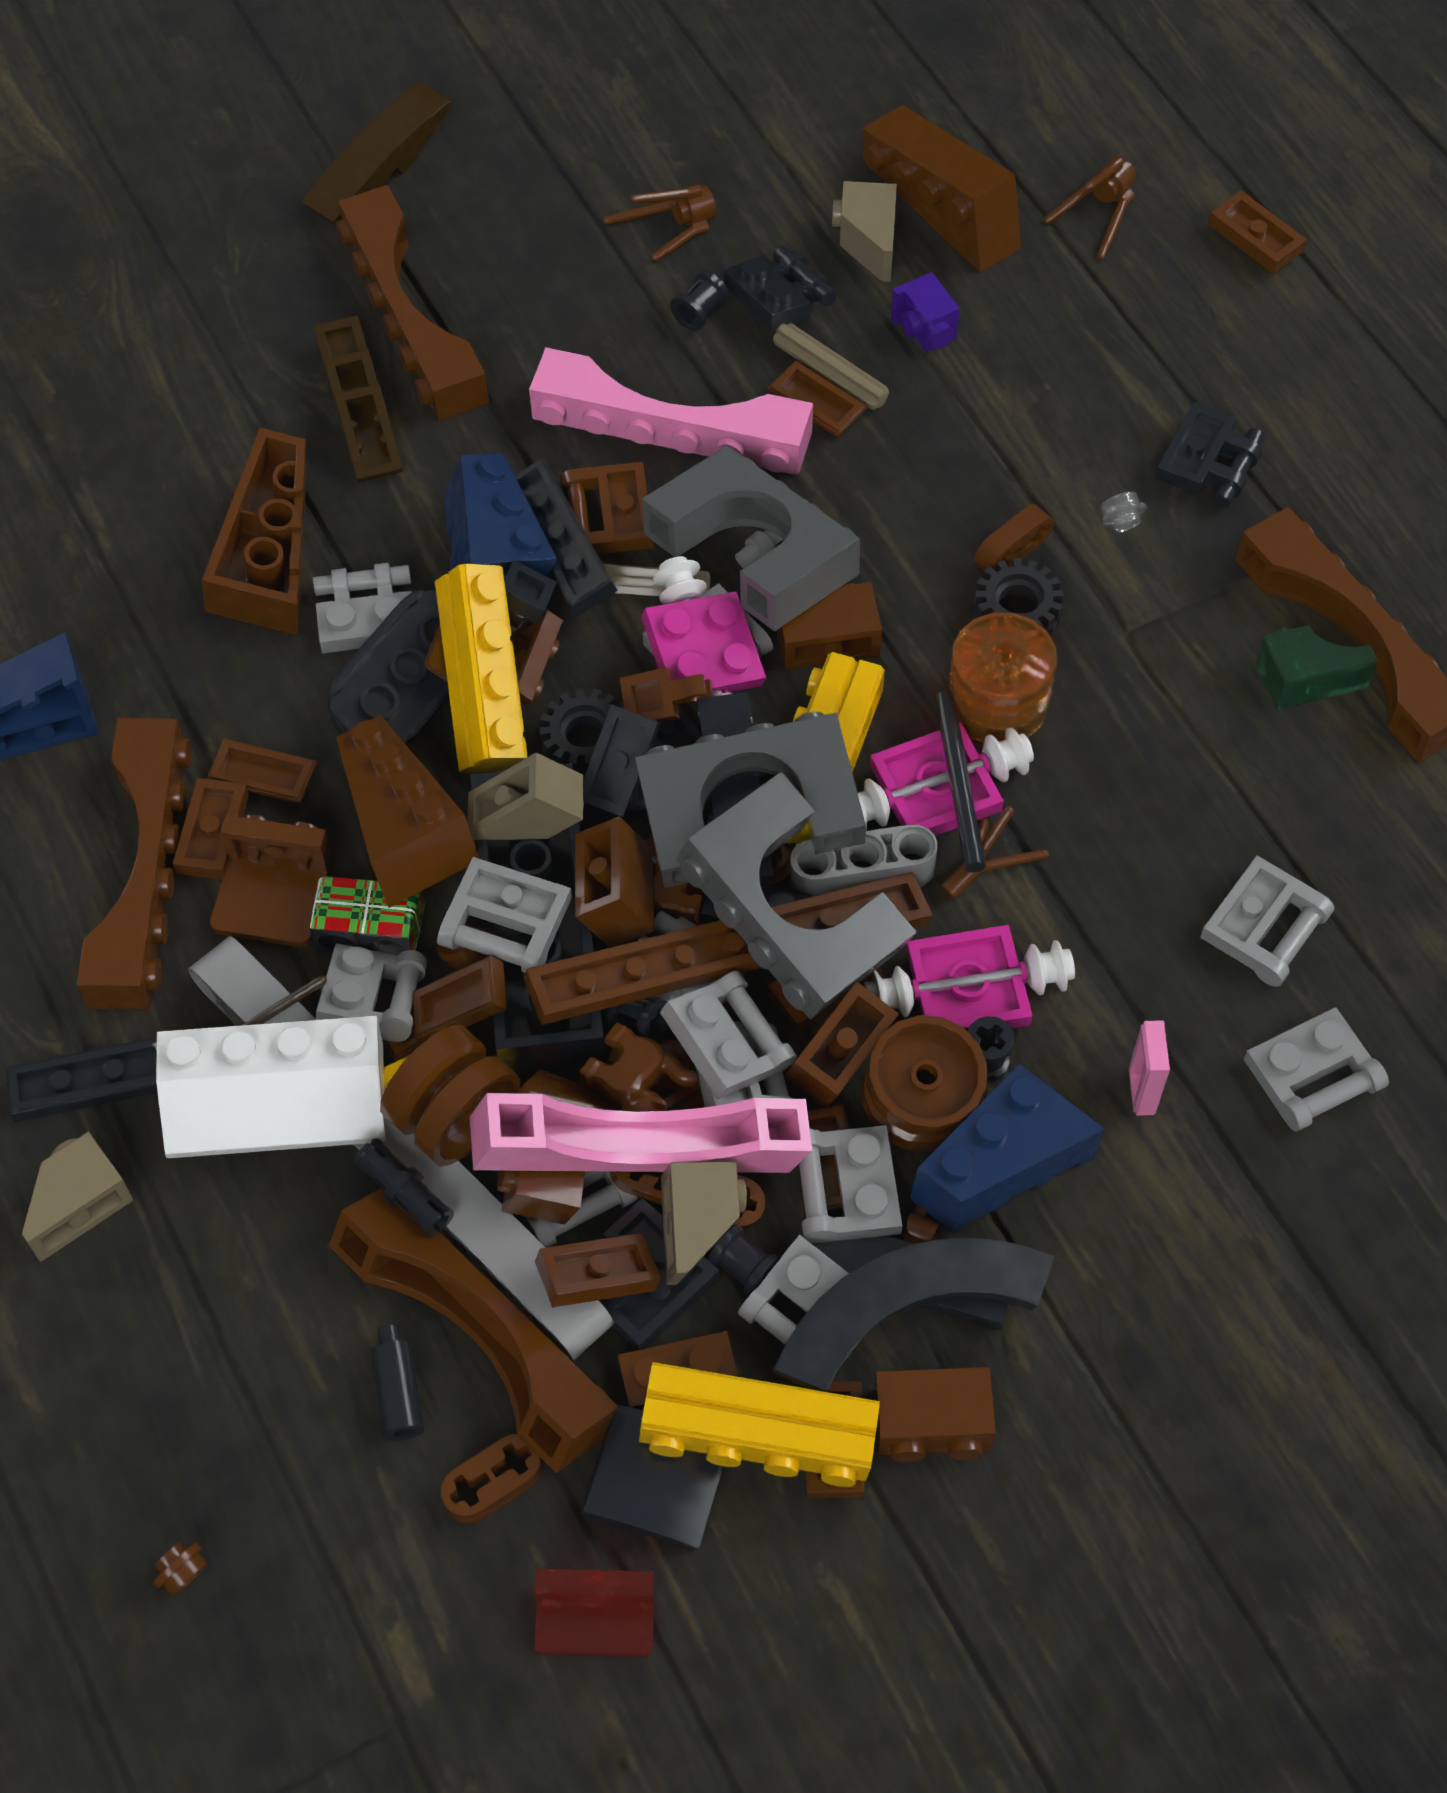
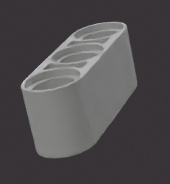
M921 825L897 826L866 831L864 844L815 854L811 839L803 841L791 853L790 889L814 897L913 872L919 887H924L931 881L935 871L937 855L936 837L928 828ZM908 854H916L918 856H921L922 859L910 860L905 858L904 856ZM863 861L873 866L861 868L854 865V863ZM808 869H817L823 873L818 875H809L804 873L803 871Z

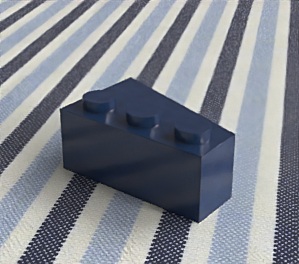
M504 454L461 455L444 494L448 538H451L452 542L450 570L461 564L497 565L503 567V574L505 576L512 561L515 560L548 577L557 558Z
M66 632L0 664V761L99 734L88 688Z
M1019 1063L918 1167L910 1199L953 1232L1008 1204L1010 1198L1033 1186L1039 1188L1051 1182L1053 1176L1076 1164L1081 1167L1092 1161L1105 1128Z

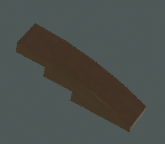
M416 82L386 106L354 137L329 165L301 202L308 210L336 227L335 222L341 220L338 201L384 186L395 170L404 174L449 112L453 103L421 82Z
M358 315L313 325L357 481L362 482L403 472L381 388L377 382Z

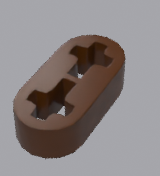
M1036 504L1027 506L982 542L975 553L974 563L983 571L990 566L996 571V565L999 561L1005 560L1008 567L1012 566L1013 558H1021L1022 561L1048 538L1055 524L1054 519Z
M511 1434L499 1439L454 1468L445 1476L441 1485V1498L447 1514L453 1520L462 1524H473L483 1520L538 1482L542 1474V1459L517 1434ZM514 1451L519 1458L527 1454L529 1455L525 1460L527 1467L525 1473L518 1475L514 1469H510L497 1478L495 1477L496 1474L507 1467L505 1456L508 1453ZM485 1481H489V1483L476 1492L479 1502L469 1507L465 1501L454 1503L459 1497L457 1491L459 1485L466 1483L469 1488L473 1489Z

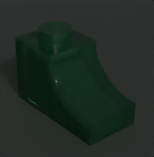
M1310 625L1295 629L1281 628L1264 636L1255 664L1278 711L1368 688L1378 659L1371 645L1349 647L1330 643L1314 634Z

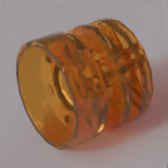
M990 613L975 618L960 630L952 649L951 673L949 675L947 691L954 693L959 723H962L970 738L984 742L987 735H992L1000 742L1005 740V730L1009 727L1015 729L1018 734L1023 733L1029 738L1042 726L1049 710L1052 694L1051 687L1054 683V674L1057 667L1056 646L1044 628L1034 620L1015 613Z

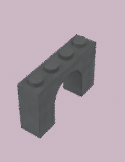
M728 445L642 498L644 535L674 557L682 555L716 532L738 526L763 528L775 533L784 540L776 548L740 571L741 607L774 632L859 575L860 538L853 531L841 526L824 514L815 504L804 500L790 490L785 483L776 480L756 466L751 459L743 457Z
M810 712L799 716L794 722L774 726L771 723H761L749 727L742 734L728 737L720 734L707 735L699 738L695 744L678 748L669 745L657 746L648 750L645 755L635 757L664 888L689 883L684 877L676 857L688 838L705 827L702 818L703 809L712 790L723 780L742 772L759 771L775 776L782 772L815 811L807 822L815 854L865 843L866 824L837 712L827 715L821 712Z
M780 772L688 838L676 859L680 863L681 871L687 881L694 887L701 888L713 902L715 912L722 923L731 929L734 928L748 944V950L752 959L761 968L768 969L782 985V991L787 1001L795 1009L803 1011L812 1020L848 992L856 981L858 983L897 954L917 932L884 892L880 893L842 923L822 930H811L795 926L781 918L770 907L760 885L759 870L761 861L801 832L815 812L787 777Z

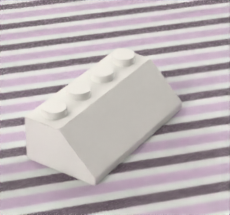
M377 1016L157 1032L156 1083L164 1150L167 1159L365 1144L367 1142L371 1143V1140L374 1138H379L386 1142L385 1116L380 1112V1102L384 1093L383 1042Z

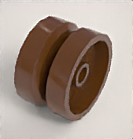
M918 1015L897 1021L880 1035L870 1055L867 1069L862 1079L861 1104L868 1123L872 1127L887 1125L889 1142L904 1150L928 1152L937 1149L977 1108L987 1085V1063L977 1041L962 1026L943 1017Z
M451 1025L435 1033L418 1046L393 1075L380 1102V1112L404 1135L415 1134L414 1144L439 1167L451 1165L472 1152L470 1116L486 1093L518 1094L521 1079L497 1056L485 1057V1046L463 1025Z

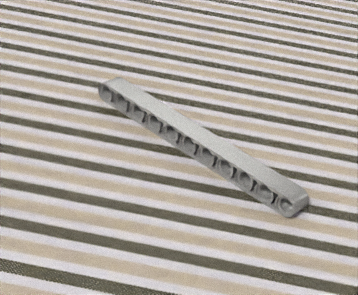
M228 936L188 968L190 976L201 991L235 1026L244 1024L290 995L231 936ZM297 1002L264 1024L315 1020V1018ZM385 1117L386 1142H384V1145L408 1168L415 1167L424 1176V1179L421 1181L444 1204L454 1211L452 1220L440 1233L447 1237L466 1259L481 1273L485 1274L492 1284L519 1310L523 1311L530 1321L557 1347L561 1348L573 1362L614 1324L608 1311L598 1300L552 1308L535 1264L539 1249L545 1247L511 1213L502 1212V1204L459 1161L448 1166H437L414 1144L415 1134L404 1135ZM365 1144L353 1145L360 1150Z

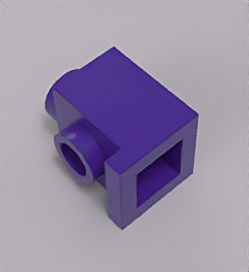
M932 272L893 288L891 320L895 325L902 323L906 334L910 338H915L925 352L942 348L957 339L960 308Z

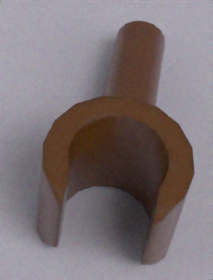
M916 1204L913 1212L908 1217L903 1240L914 1244L934 1241L940 1224L926 1218L928 1213Z

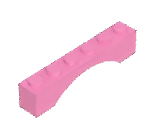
M546 347L529 388L532 419L540 420L550 425L573 427L587 430L593 434H606L629 439L639 444L648 443L676 449L682 453H695L704 456H711L728 445L743 457L751 459L756 466L777 473L784 472L799 475L812 435L813 403L766 394L749 401L723 406L693 407L670 404L645 397L622 386L603 372L589 356Z
M486 1093L470 1116L473 1170L664 1172L671 1162H736L737 1172L789 1173L812 1152L806 1099L752 1098L697 1109L632 1112L581 1107L555 1100L543 1094Z

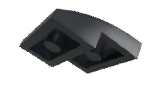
M617 1405L618 1409L607 1428L580 1514L631 1535L636 1532H642L689 1552L699 1549L723 1466L707 1461V1454L684 1450V1454L681 1457H666L651 1452L649 1450L650 1444L639 1442L643 1410Z

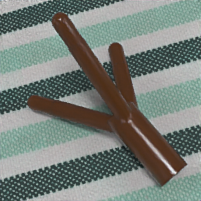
M1007 806L1004 808L987 835L988 818L985 817L979 820L978 827L984 858L1013 815L1014 810L1012 807ZM1046 849L985 860V869L975 873L967 872L963 862L940 885V890L945 896L954 901L981 872L1048 858L1049 852Z

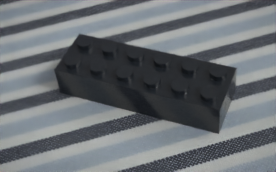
M563 764L564 766L572 769V764ZM504 771L470 775L472 790ZM579 822L549 839L476 840L477 852L481 860L571 888V902L550 946L545 964L594 952L591 931L575 917V834L580 832ZM484 920L486 933L527 946L532 938V935ZM502 960L504 963L507 1009L493 1015L498 1058L517 1075L536 1073L539 1069L555 1071L580 1068L585 1065L590 1057H594L606 1064L601 1010L541 1025L524 981L525 973L521 971V966Z

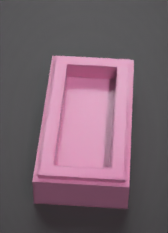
M1144 1021L1133 1051L1128 1070L1133 1112H1136V1116L1156 1114L1170 1072L1164 1021Z

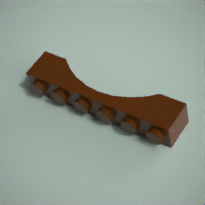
M385 185L339 200L341 220L336 221L335 225L340 241L344 248L351 246L353 249L351 259L359 278H367L369 283H366V288L374 309L382 308L384 312L382 321L390 341L398 340L400 344L398 353L407 374L414 372L417 378L414 380V385L423 406L430 404L438 421L489 404L486 374L469 341L450 334L430 322L412 305L401 288L399 275L401 263L408 248V239L404 215L389 186Z
M1289 507L1243 531L1235 561L1264 593L1286 598L1313 609L1335 623L1356 642L1371 662L1382 685L1387 706V728L1418 763L1446 748L1447 677L1440 670L1436 660L1430 654L1424 653L1408 636L1402 623L1393 619L1379 605L1372 591L1368 587L1361 585L1346 569L1342 559L1337 554L1330 552L1315 536L1312 527L1306 521L1300 520Z
M117 718L111 762L121 787L136 806L139 820V846L132 874L121 897L104 920L83 940L77 987L88 1009H150L152 991L159 990L161 987L162 966L160 959H157L159 944H165L168 937V919L163 911L165 899H171L174 893V873L172 868L169 867L171 854H176L180 840V829L178 824H175L177 811H183L186 804V787L184 781H181L183 768H190L192 760L191 741L189 738L183 737L177 719Z
M381 1188L341 1211L329 1247L364 1282L389 1288L417 1299L448 1317L466 1332L489 1357L506 1386L514 1410L517 1435L555 1473H558L602 1441L618 1406L601 1387L591 1381L569 1359L561 1348L549 1340L523 1311L519 1310L508 1300L485 1274L481 1273L466 1259L447 1237L443 1236L433 1227L437 1233L434 1237L429 1238L398 1205L393 1208L384 1200V1195L386 1194Z

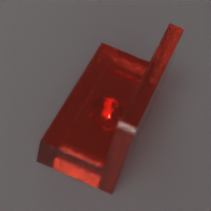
M535 1569L534 1595L537 1602L535 1650L538 1654L650 1657L652 1655L655 1604L654 1572Z

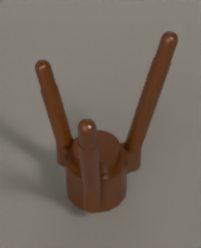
M1121 157L1110 158L1083 187L1045 216L1043 219L1046 225L1051 224L1092 191L1101 202L1110 203L1117 201L1118 204L1097 253V259L1104 260L1125 210L1135 198L1134 192L1130 189L1136 181L1135 169L1126 159Z
M696 184L682 189L632 195L630 197L632 204L665 202L605 216L603 223L609 225L672 210L676 222L679 225L686 224L689 228L651 255V259L656 262L695 235L709 231L707 221L716 217V204L712 192L706 185Z

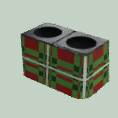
M339 877L319 878L310 923L311 936L316 951L333 954L336 943L399 955L406 950L416 951L425 909L422 891L388 908L378 881Z

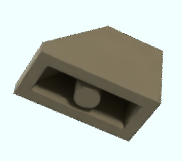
M844 181L842 200L834 199L832 227H841L840 246L879 280L891 282L897 184Z
M534 753L468 792L467 824L473 840L549 839L583 820V774L541 754Z
M89 1131L78 1139H69L55 1148L49 1158L41 1162L22 1232L23 1237L40 1262L133 1201L123 1179Z
M671 1162L662 1174L661 1189L666 1285H678L740 1217L739 1213L745 1212L747 1203L746 1184L744 1179H737L736 1162Z

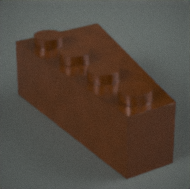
M904 105L899 106L862 128L864 141L863 157L867 166L885 183L897 184L896 193L980 273L1021 249L1014 173Z
M259 428L202 578L205 612L298 635L307 478L306 439Z
M381 715L362 721L351 730L336 737L369 859L388 908L469 866L473 857L480 859L464 813Z

